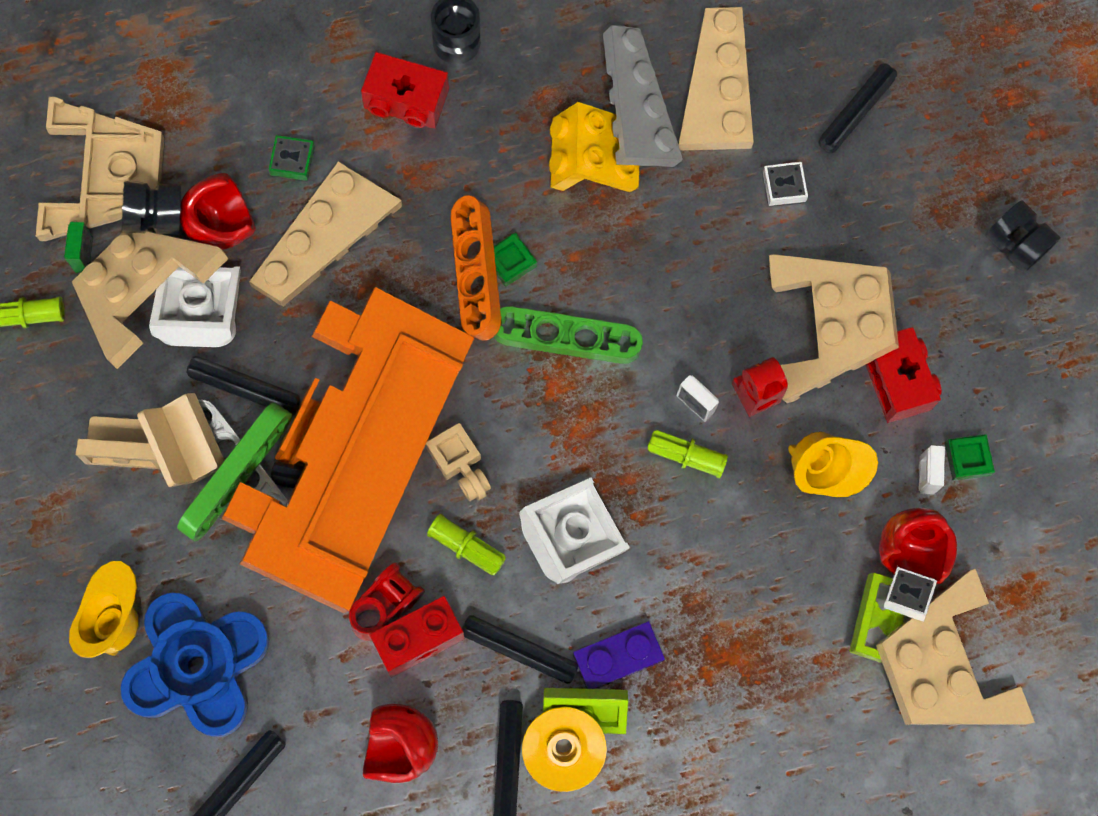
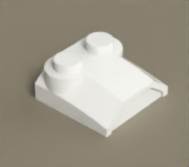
M234 266V268L220 267L204 284L181 267H178L156 289L149 324L151 335L171 346L221 347L231 342L236 335L235 314L241 274L240 266Z
M592 478L525 506L519 512L522 532L544 574L557 584L569 582L577 575L630 548L628 543H625L596 491Z

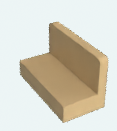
M195 393L184 394L161 408L144 409L137 413L140 424L169 487L197 483L215 473L225 461Z
M93 416L89 420L87 439H78L76 455L87 465L160 469L139 419Z

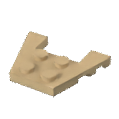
M49 97L46 129L49 134L86 135L80 203H39L36 237L39 241H48L66 236L70 222H84L86 227L90 229L122 220L124 181L147 182L150 188L155 189L161 183L164 136L161 131L115 117V119L95 113L94 109L84 106L79 108L65 103L63 99Z
M147 231L145 234L122 232L72 281L106 359L118 369L143 344L122 323L178 267H181L204 284L228 260V257L217 246Z
M776 254L769 255L771 284L775 292L812 286L819 358L781 365L788 382V389L782 399L786 403L794 402L800 399V395L815 387L819 389L831 383V379L850 369L854 371L899 348L891 273L887 267Z
M976 569L961 574L948 588L932 598L924 622L909 617L876 644L905 725H1027L1035 722L1021 686L984 699L980 692L952 618L955 615L989 604Z

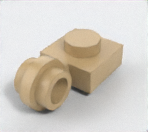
M460 423L426 442V449L446 480L461 472L463 478L458 480V484L469 501L475 498L480 501L486 497L485 492L491 489L487 478L479 468L475 471H472L470 468L471 465L481 460V454Z

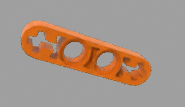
M467 195L459 198L451 210L460 318L462 328L467 334L484 341L493 338L501 326L491 217L489 208L485 203L474 196ZM475 241H480L479 253L475 257L468 259L467 252L469 246ZM483 276V288L480 292L472 294L471 285L477 277ZM482 314L486 315V319L482 320Z

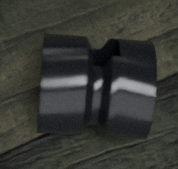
M439 0L433 6L431 12L433 48L436 54L445 62L452 64H462L472 60L478 53L481 45L479 9L472 0Z
M124 181L122 232L145 234L149 228H153L156 234L179 236L181 185L159 183L155 189H152L147 182Z
M1021 200L1010 208L987 231L985 236L999 250L1008 249L1010 251L1008 259L1025 273L1049 252L1061 237L1046 223L1038 224L1036 222L1037 214ZM1022 227L1028 233L1018 242L1013 235Z

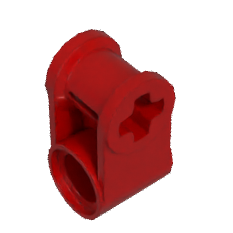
M396 562L389 565L350 608L349 620L352 631L361 640L372 641L369 634L404 616L425 593L421 586L415 587L399 572L400 566ZM371 610L378 613L380 620L377 625L372 628L361 627L357 623V619L362 612Z

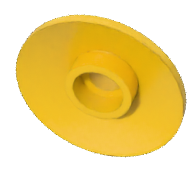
M555 707L538 715L528 726L522 742V756L527 771L540 785L554 791L569 792L588 785L600 773L606 758V740L601 727L588 713L573 707ZM560 739H567L571 742V748L567 752H560L556 749V743Z

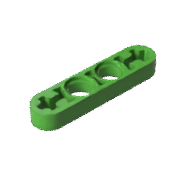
M512 306L500 309L501 324H505L507 318L514 319V326L526 328V320L532 321L530 325V338L524 337L525 329L513 328L511 334L504 333L503 326H500L498 333L494 336L497 342L506 346L619 364H629L639 357L643 345L640 332L630 325ZM544 323H550L558 329L559 334L552 341H543L536 334L537 328ZM582 329L591 330L595 333L597 342L591 347H582L575 340L576 333ZM604 332L610 333L608 338L610 342H620L621 338L626 336L629 338V344L635 345V347H629L628 352H621L620 345L608 342L607 350H601Z
M275 402L265 408L185 511L177 526L180 532L195 542L208 532L228 506L240 482L245 484L287 429L292 419L290 412Z

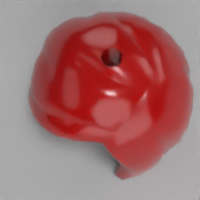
M227 173L214 174L204 178L193 185L181 200L180 222L184 232L193 242L217 246L225 250L250 238L256 231L254 220L245 199L242 197V192Z
M911 508L901 511L891 517L883 528L879 543L880 560L893 575H895L897 567L935 579L937 580L936 585L942 584L951 574L957 556L955 533L945 517L934 509Z
M385 704L377 706L372 710L369 726L370 736L363 765V777L390 783H404L412 781L426 772L434 763L436 753L438 752L437 730L432 721L418 709L402 704Z

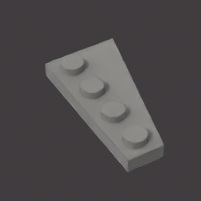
M611 25L603 33L607 74L613 80V88L609 90L610 104L615 105L617 119L612 123L613 136L619 138L620 149L615 153L616 165L674 167L683 158L640 28Z

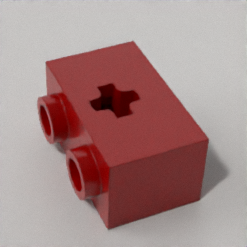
M375 52L361 90L364 109H368L370 113L378 117L386 118L392 116L402 119L407 124L416 128L427 126L436 129L449 92L448 72Z
M913 327L897 331L899 348L866 364L887 423L931 411L941 400L942 390L940 381L934 373L931 374L926 361L928 358L926 345L922 338H917Z
M445 596L369 634L391 678L465 640L464 632Z

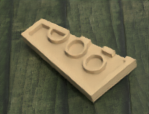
M742 7L705 8L678 146L680 151L751 149L754 141Z
M337 162L249 281L251 287L284 307L321 275L320 272L334 260L338 261L349 252L348 249L364 235L367 237L378 227V223L390 213L393 215L402 207V200L342 163Z

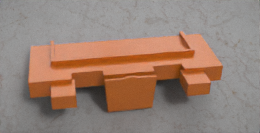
M377 287L369 295L360 315L330 300L311 336L347 355L353 353L358 357L342 390L329 385L320 400L316 401L311 397L318 385L319 379L315 378L275 455V459L280 462L292 465L298 461L306 463L286 506L279 504V500L240 482L221 518L253 534L239 563L240 565L342 613L350 610L360 586L368 574L367 571L475 338Z

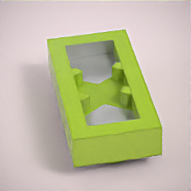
M875 572L868 574L849 650L850 653L882 663L876 644L900 626L904 619L903 614L883 608L893 581L892 578Z

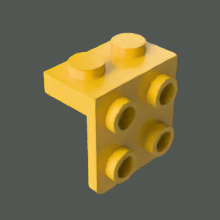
M577 102L552 118L550 126L552 152L549 161L551 188L564 191L584 179L627 192H632L639 187V165H616L615 153L620 149L619 138L613 136L612 123L617 119L616 114Z

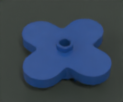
M167 593L158 597L150 604L144 618L145 631L154 649L151 656L137 662L125 673L121 683V696L124 704L133 713L146 718L160 717L183 706L192 725L201 733L211 737H224L232 734L242 725L247 713V701L237 682V676L258 664L265 656L269 646V635L266 627L256 616L241 611L229 613L212 623H207L200 607L190 597L181 593ZM197 658L203 659L204 664L200 671L192 673L190 669L192 661Z

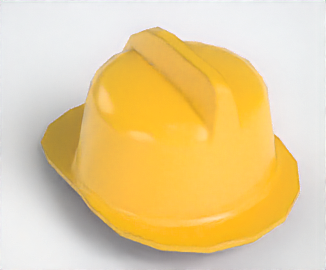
M819 431L808 434L798 444H790L788 447V451L792 456L791 462L794 470L795 484L802 492L809 494L849 497L859 493L868 486L877 471L878 460L876 452L869 444L859 440L835 437Z
M110 561L102 565L93 574L86 587L79 610L69 630L70 646L73 652L80 657L93 658L103 653L115 656L119 651L126 648L137 634L139 617L133 607L137 590L136 576L132 568L126 563Z

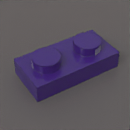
M649 621L572 653L575 662L578 664V669L586 689H598L665 660Z

